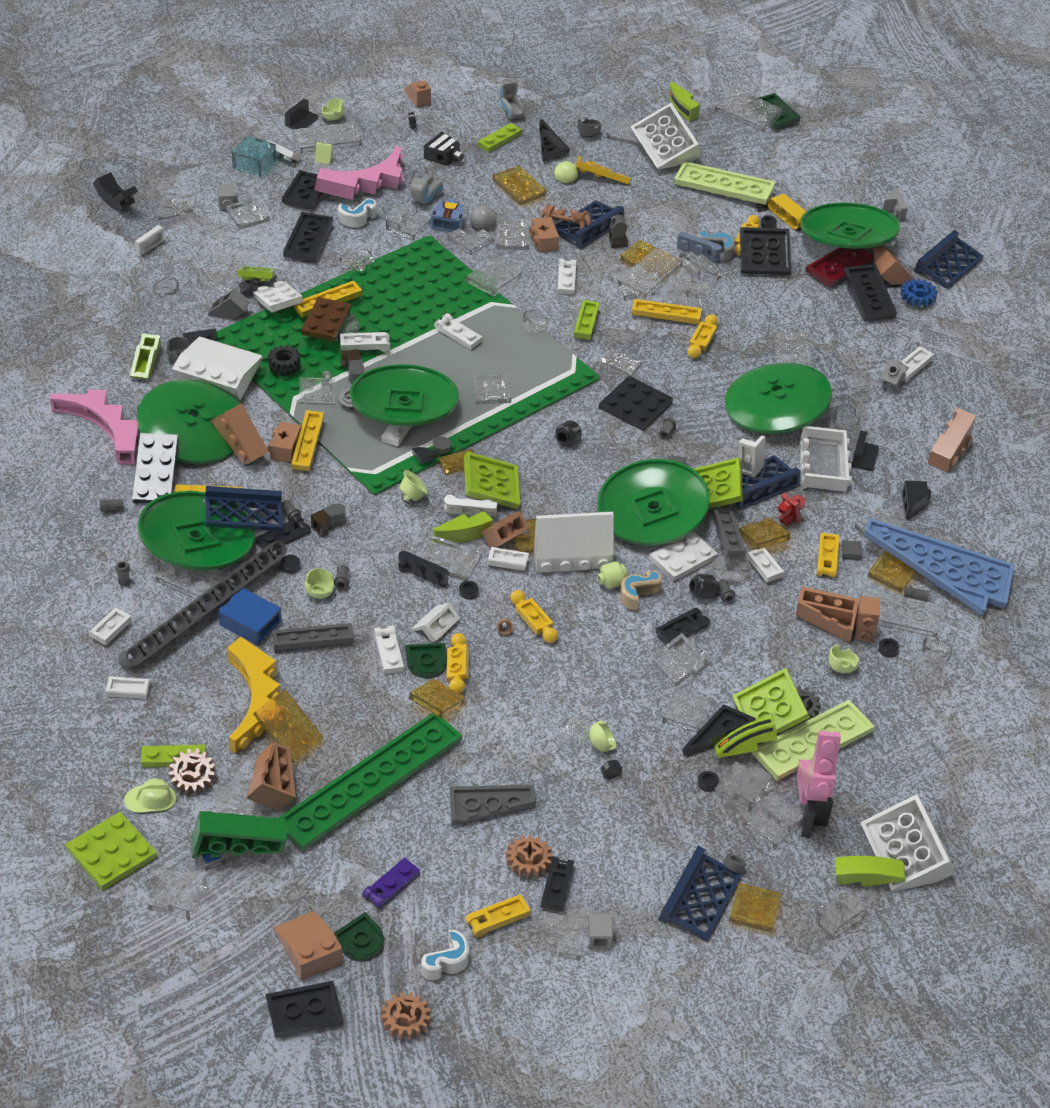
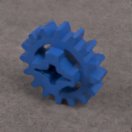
M917 278V281H914V279H911L910 282L906 280L905 284H902L900 295L902 300H906L907 304L911 303L912 306L916 304L921 308V305L927 307L928 304L933 305V302H936L938 290H936V286H931V282L927 283L925 279L920 281Z

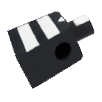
M440 132L424 145V159L442 165H448L453 160L457 162L463 160L464 154L460 152V143L444 132Z

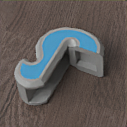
M516 82L503 83L500 87L501 105L508 112L509 119L523 118L525 116V108L516 95Z
M431 176L426 180L415 177L410 187L412 199L424 205L430 203L434 196H439L442 192L443 182L436 181Z
M702 230L697 233V237L721 245L723 261H728L733 257L735 241L731 235L725 232L710 234L708 230Z

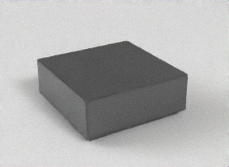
M842 540V558L861 560V541Z

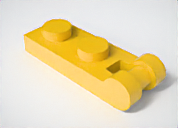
M820 533L817 576L824 574L830 575L829 577L836 578L839 535Z
M519 894L472 912L466 916L465 920L469 926H472L474 936L480 938L489 931L530 916L531 910L523 896ZM484 919L485 922L480 924L479 921Z

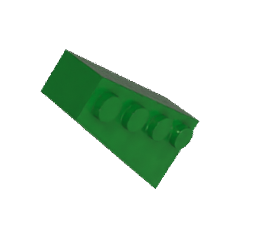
M199 811L191 837L192 858H200V854L220 857V853H233V856H242V854L250 851L254 855L283 853L287 842L286 819Z

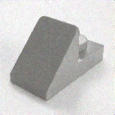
M895 189L884 200L883 210L894 212L898 221L901 222L905 221L908 208L900 190Z

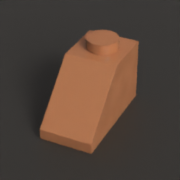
M425 80L411 83L404 88L405 93L416 107L431 104V88Z

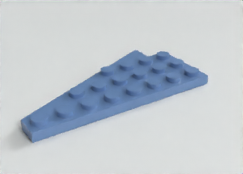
M872 518L868 519L864 532L865 537L935 583L937 587L944 589L981 615H984L987 603L1005 609L1015 564Z

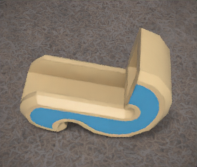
M646 571L645 577L638 574L624 577L620 589L622 604L630 610H637L638 596L659 593L662 581L661 574L656 571Z

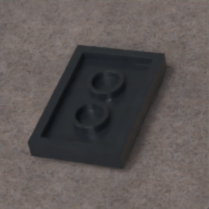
M299 170L282 196V203L313 210L323 192L315 191L318 174Z
M334 981L266 994L267 1007L275 1038L343 1024Z

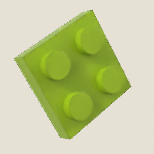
M241 266L238 269V277H242V280L259 278V281H269V279L275 276V268Z

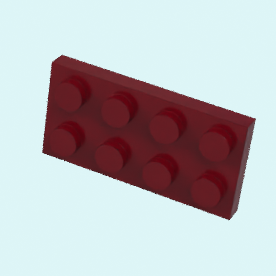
M839 247L807 265L806 272L830 288L846 279L843 273L845 267L870 265L875 262L874 255L863 248L849 249Z

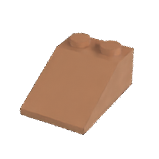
M315 911L273 927L301 981L342 964V947L333 931Z

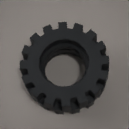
M279 345V348L274 347L273 350L271 349L268 354L270 371H273V374H278V376H287L288 374L291 376L293 373H297V370L300 369V353L298 350L294 349L293 346L288 347V345H285V347Z

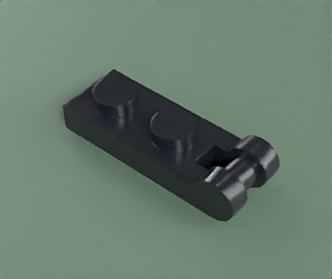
M296 515L291 521L283 524L282 532L267 531L255 537L256 543L261 549L275 541H281L286 545L307 535L311 531V527L304 523V519L300 515Z
M399 552L398 570L400 572H409L443 588L446 587L448 584V569L410 552Z
M695 607L657 627L656 634L667 645H670L700 628H706L710 624V619L707 616H703L702 612Z
M553 856L540 907L562 912L574 868V860L568 859V861L560 860V857Z

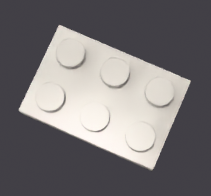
M277 281L274 285L262 286L258 290L253 291L254 298L270 312L303 302L302 295L285 281Z
M693 531L686 537L651 553L649 560L670 580L675 582L716 560L718 553Z

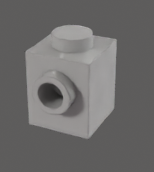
M233 184L217 185L219 210L236 209L235 202H238V192H234Z
M888 360L880 378L881 383L898 389L906 372L903 363L898 360Z
M589 914L587 926L589 949H611L612 937L616 936V923H612L611 914Z

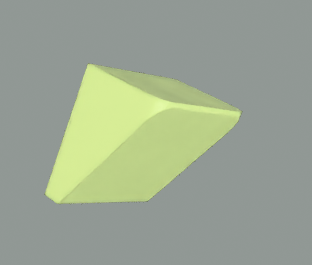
M317 142L315 162L330 164L333 159V145Z

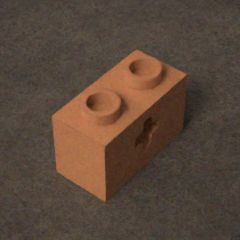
M552 218L532 219L529 233L530 236H533V244L537 246L538 252L558 250L559 236Z
M279 422L278 427L273 430L272 441L269 440L267 449L270 451V459L292 463L301 425Z
M520 511L508 515L483 530L482 534L490 548L497 547L529 529V526Z
M860 596L854 622V640L874 642L880 617V598Z

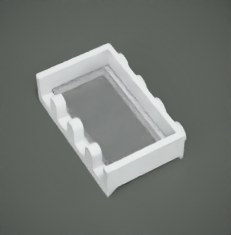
M812 426L803 427L800 437L802 490L809 487L844 491L846 494L847 487H850L852 482V476L849 475L851 463H848L850 451L847 450L849 448V438H847L846 430Z

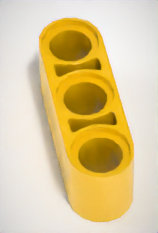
M785 194L777 195L768 200L767 205L772 213L792 229L801 228V217L806 212L803 208Z

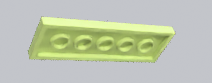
M686 161L683 162L674 178V184L682 187H690L764 205L767 204L775 188L774 181Z
M847 700L778 735L777 740L766 741L758 745V751H753L752 754L778 781L797 771L799 759L812 760L818 731L840 732L839 749L872 733L875 726L850 700Z

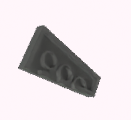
M534 785L450 787L451 826L535 807Z

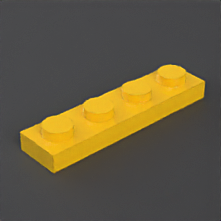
M354 281L304 298L302 303L294 305V309L301 317H305L310 314L318 297L346 302L362 296V289Z
M634 299L631 315L699 324L702 308Z
M306 410L291 463L292 469L310 471L324 420V412Z

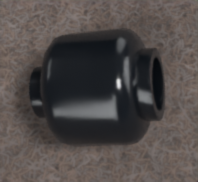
M571 420L559 425L555 431L558 443L566 447L572 446L582 436L581 427L578 423Z
M697 574L690 580L689 590L697 599H712L719 591V583L714 575Z

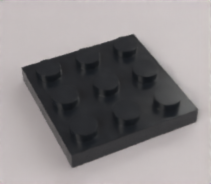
M740 227L741 273L791 274L789 229Z
M628 376L599 403V409L644 431L673 403V397Z

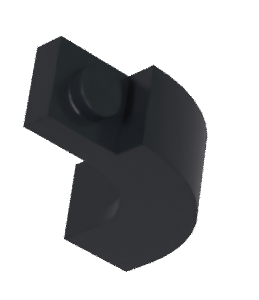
M112 172L97 178L93 182L100 197L115 210H121L136 203L134 200V195L138 192L136 187L133 186L123 190L118 185Z

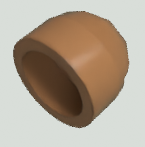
M507 618L500 619L497 623L498 632L501 635L510 634L513 630L512 622ZM503 622H506L507 630H503Z

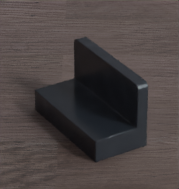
M302 99L285 112V126L298 132H302L318 119L317 114L309 111V100Z
M860 430L851 467L873 471L879 446L866 443L867 432Z
M828 797L827 802L807 800L802 820L801 837L810 838L812 825L828 826L834 798Z

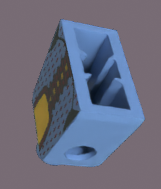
M450 199L448 202L440 201L431 215V229L462 233L463 205L454 199Z

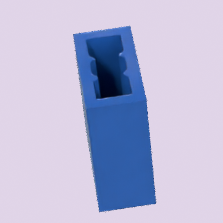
M244 588L234 594L231 600L220 608L218 613L220 626L256 645H259L282 622L281 607Z

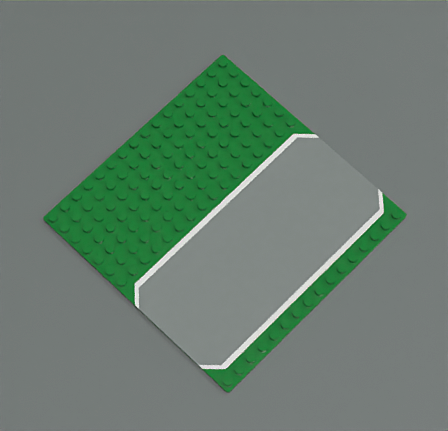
M425 236L300 293L304 299L354 281L362 289V296L345 302L351 304V311L335 342L301 335V329L308 316L301 317L294 309V305L275 312H270L268 309L262 310L217 331V342L263 356L252 381L301 427L306 410L324 412V420L318 443L373 495H378L401 483L405 470H409L416 475L599 381V375L432 236ZM448 313L454 320L481 335L482 342L472 350H469L438 331L434 323L439 319L441 320ZM388 333L390 339L389 351L383 352L380 349L359 350L364 365V373L377 367L394 364H410L434 369L449 377L457 386L459 399L456 408L449 415L438 421L412 426L398 447L381 442V436L390 424L372 420L361 414L357 409L350 408L348 410L347 407H342L341 403H339V394L343 390L351 388L353 384L348 380L347 367H341L340 364L341 351H345L341 350L340 334ZM279 345H282V347H285V345H288V347L293 346L300 353V369L291 376L289 374L287 376L273 374L268 364L270 350H273L274 347L279 348ZM437 437H447L451 440V450L448 453H437L436 459L420 464L412 454V448L426 447L433 450V440Z

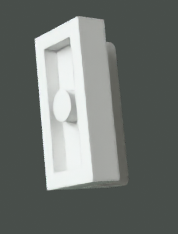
M761 436L756 442L743 438L739 441L738 457L741 460L742 474L755 477L764 467L765 436Z
M450 603L435 606L412 629L414 632L423 630L429 640L435 642L460 617Z

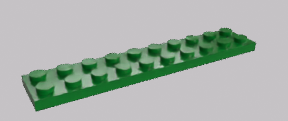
M434 711L278 817L286 819L287 838L301 851H304L461 742L462 734Z

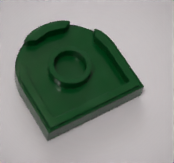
M445 643L405 645L407 667L415 676L434 678L445 671L447 666Z
M366 912L334 932L342 947V953L354 961L371 960L380 954L384 946L382 929Z

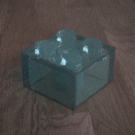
M249 135L232 151V168L259 177L276 161V144Z

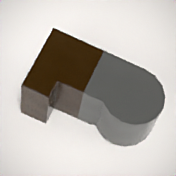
M615 215L611 218L609 229L611 248L628 247V240L625 234L627 224L622 215Z
M359 350L341 351V367H347L348 380L353 383L356 378L364 373V365Z
M339 503L332 504L311 514V527L321 537L328 535L329 529L334 526H340L346 521L345 507Z

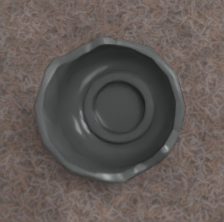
M585 118L583 122L578 119L577 128L583 136L590 137L600 132L601 123L595 119L588 120Z
M172 337L169 339L166 346L168 357L176 362L180 354L190 346L189 340L182 337Z

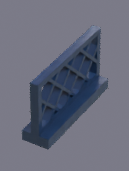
M595 200L577 211L579 213L588 211L591 214L590 226H587L586 223V226L580 229L579 224L562 220L555 225L558 235L575 241L576 247L581 249L609 232L611 218L615 215H622L624 217V207L619 205L613 208Z
M953 230L918 260L914 271L917 274L925 273L948 289L980 262L984 255L959 239L960 233ZM958 244L963 249H956L955 245ZM947 253H953L954 257L947 256ZM958 254H964L965 258L958 257ZM969 255L975 256L976 259H975V258H969ZM938 260L945 261V264H938ZM949 261L956 262V265H949ZM960 262H966L967 266H961ZM928 268H936V272L931 271ZM940 269H947V273L940 272ZM951 270H958V273H951ZM942 277H948L949 282H946Z
M775 455L765 458L764 467L761 469L762 472L755 476L760 477V479H753L749 475L742 474L747 476V478L742 477V483H745V485H742L743 501L736 502V507L741 510L800 486L801 470L797 467L791 469ZM774 462L777 466L768 465V464ZM765 471H775V473H768Z
M218 486L205 487L203 500L206 527L283 531L282 491ZM225 509L229 514L225 516L220 511ZM244 510L249 515L243 517L239 512ZM264 512L268 516L263 519L258 514ZM216 515L220 520H210V517ZM234 516L240 521L233 522L230 518ZM251 518H254V519H256V520L259 521V522H258V523H252V522H250L249 520H250ZM273 519L278 525L270 524L268 521Z
M698 845L658 920L665 924L669 920L707 941L742 874L729 870L721 862L704 854L706 849ZM703 863L711 865L714 871L705 873ZM727 874L735 879L733 882L724 883L721 875ZM717 876L719 885L711 886L708 878ZM703 879L706 887L697 889L694 880ZM722 889L725 898L716 899L713 891ZM708 892L711 900L702 902L699 893ZM694 894L697 903L688 905L685 896ZM713 905L716 914L707 915L705 907ZM700 908L702 917L694 918L690 909ZM685 910L689 919L682 920L675 916V914ZM705 921L708 928L707 932L698 929L696 923Z

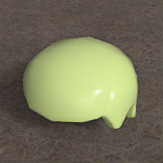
M341 99L329 100L328 106L325 107L323 105L321 111L322 116L329 121L338 120L345 113L344 101Z
M561 162L555 167V179L561 183H571L578 178V169L572 162Z
M311 569L305 579L306 592L311 597L317 599L329 597L334 589L333 575L326 569Z
M839 645L833 646L828 656L831 669L838 673H852L858 667L859 659L849 648L843 651Z
M601 720L591 726L590 741L597 750L608 752L617 748L614 737L606 722Z

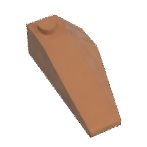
M885 244L873 247L875 264L884 282L887 280L891 285L905 284L906 280L910 282L911 279H914Z

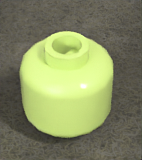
M616 561L602 565L600 573L597 574L600 585L604 584L607 589L621 586L622 580L627 576L624 565Z

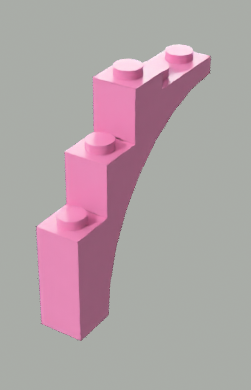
M395 146L392 154L386 160L370 168L355 171H335L320 168L316 179L315 191L353 200L354 195L358 194L359 191L375 195L376 190L380 189L381 186L397 190L398 185L402 184L404 175L401 174L402 168L400 167L403 160V154H401L402 147Z
M88 389L87 394H50L51 412L76 415L95 423L113 441L117 464H136L140 438L137 420H124L123 405H108L107 390Z
M818 731L812 760L799 759L796 779L800 804H806L807 800L827 802L828 797H833L836 780L835 770L841 740L840 732Z

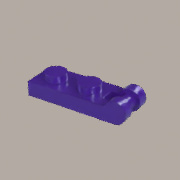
M404 857L373 885L367 886L362 892V897L366 900H371L376 908L381 909L420 875V869Z

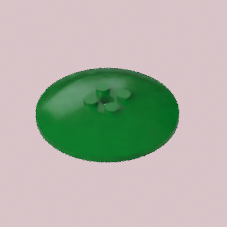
M849 202L829 203L811 208L801 217L800 225L802 231L815 241L849 249L872 248L887 244L894 240L900 231L899 221L891 213L871 205Z
M773 363L752 369L737 378L726 393L725 407L731 420L746 430L764 434L786 433L806 427L818 420L830 406L832 389L828 379L821 372L810 366L798 363Z
M394 364L377 367L361 374L351 385L350 399L353 406L361 414L372 420L397 426H416L429 424L449 415L458 404L459 392L455 383L441 372L418 365Z
M197 380L170 381L153 388L143 397L137 411V425L140 433L178 435L176 461L189 464L213 463L223 460L235 452L218 432L211 420L239 405V402L225 390L210 383Z
M647 459L622 467L605 481L597 499L598 512H613L614 536L625 542L644 546L668 544L686 537L703 522L710 505L708 487L699 473L683 463L668 459ZM652 506L658 507L657 509H650Z
M179 491L162 495L144 507L138 521L139 537L144 546L153 555L166 563L190 570H216L239 562L252 548L254 530L206 527L203 500L205 492ZM225 509L220 511L225 516L229 514ZM243 510L239 512L243 517L247 516ZM214 515L210 517V520H220V518ZM234 516L230 518L233 522L240 521Z

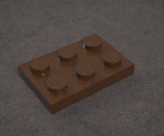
M318 297L301 329V335L335 342L351 311V304Z

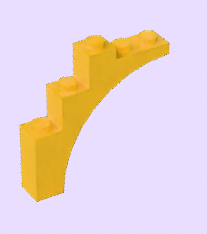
M242 637L227 647L228 662L241 673L251 691V704L247 715L240 726L229 736V748L235 754L241 749H245L264 730L271 734L276 729L281 728L285 722L284 708L277 704L281 698L280 684L273 680L277 674L276 660Z

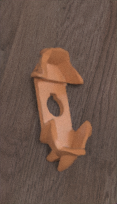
M545 204V208L541 213V218L545 216V218L551 217L555 221L575 222L580 225V229L585 227L586 223L587 226H590L591 214L588 211L579 213L574 209H570L571 217L565 216V209L555 210V206Z

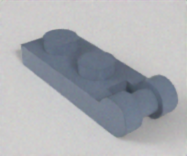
M684 232L678 234V249L710 259L713 263L720 261L721 245Z

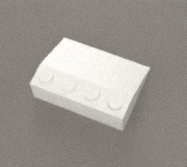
M672 103L630 126L658 170L682 165L684 161L692 162L703 155L698 142Z
M199 337L180 354L172 370L176 380H197L210 383L225 390L235 399L241 400L263 356Z
M613 512L536 516L533 553L536 573L600 569L602 565L613 562Z
M917 794L860 822L875 856L904 861L906 881L889 883L892 892L937 883L957 873L924 804Z

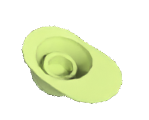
M405 470L404 478L399 488L404 494L403 498L405 501L411 499L417 502L425 495H428L427 487L418 476L409 470Z
M154 778L146 781L141 786L131 789L125 795L124 803L129 811L135 813L164 811L175 804L176 794L165 781Z

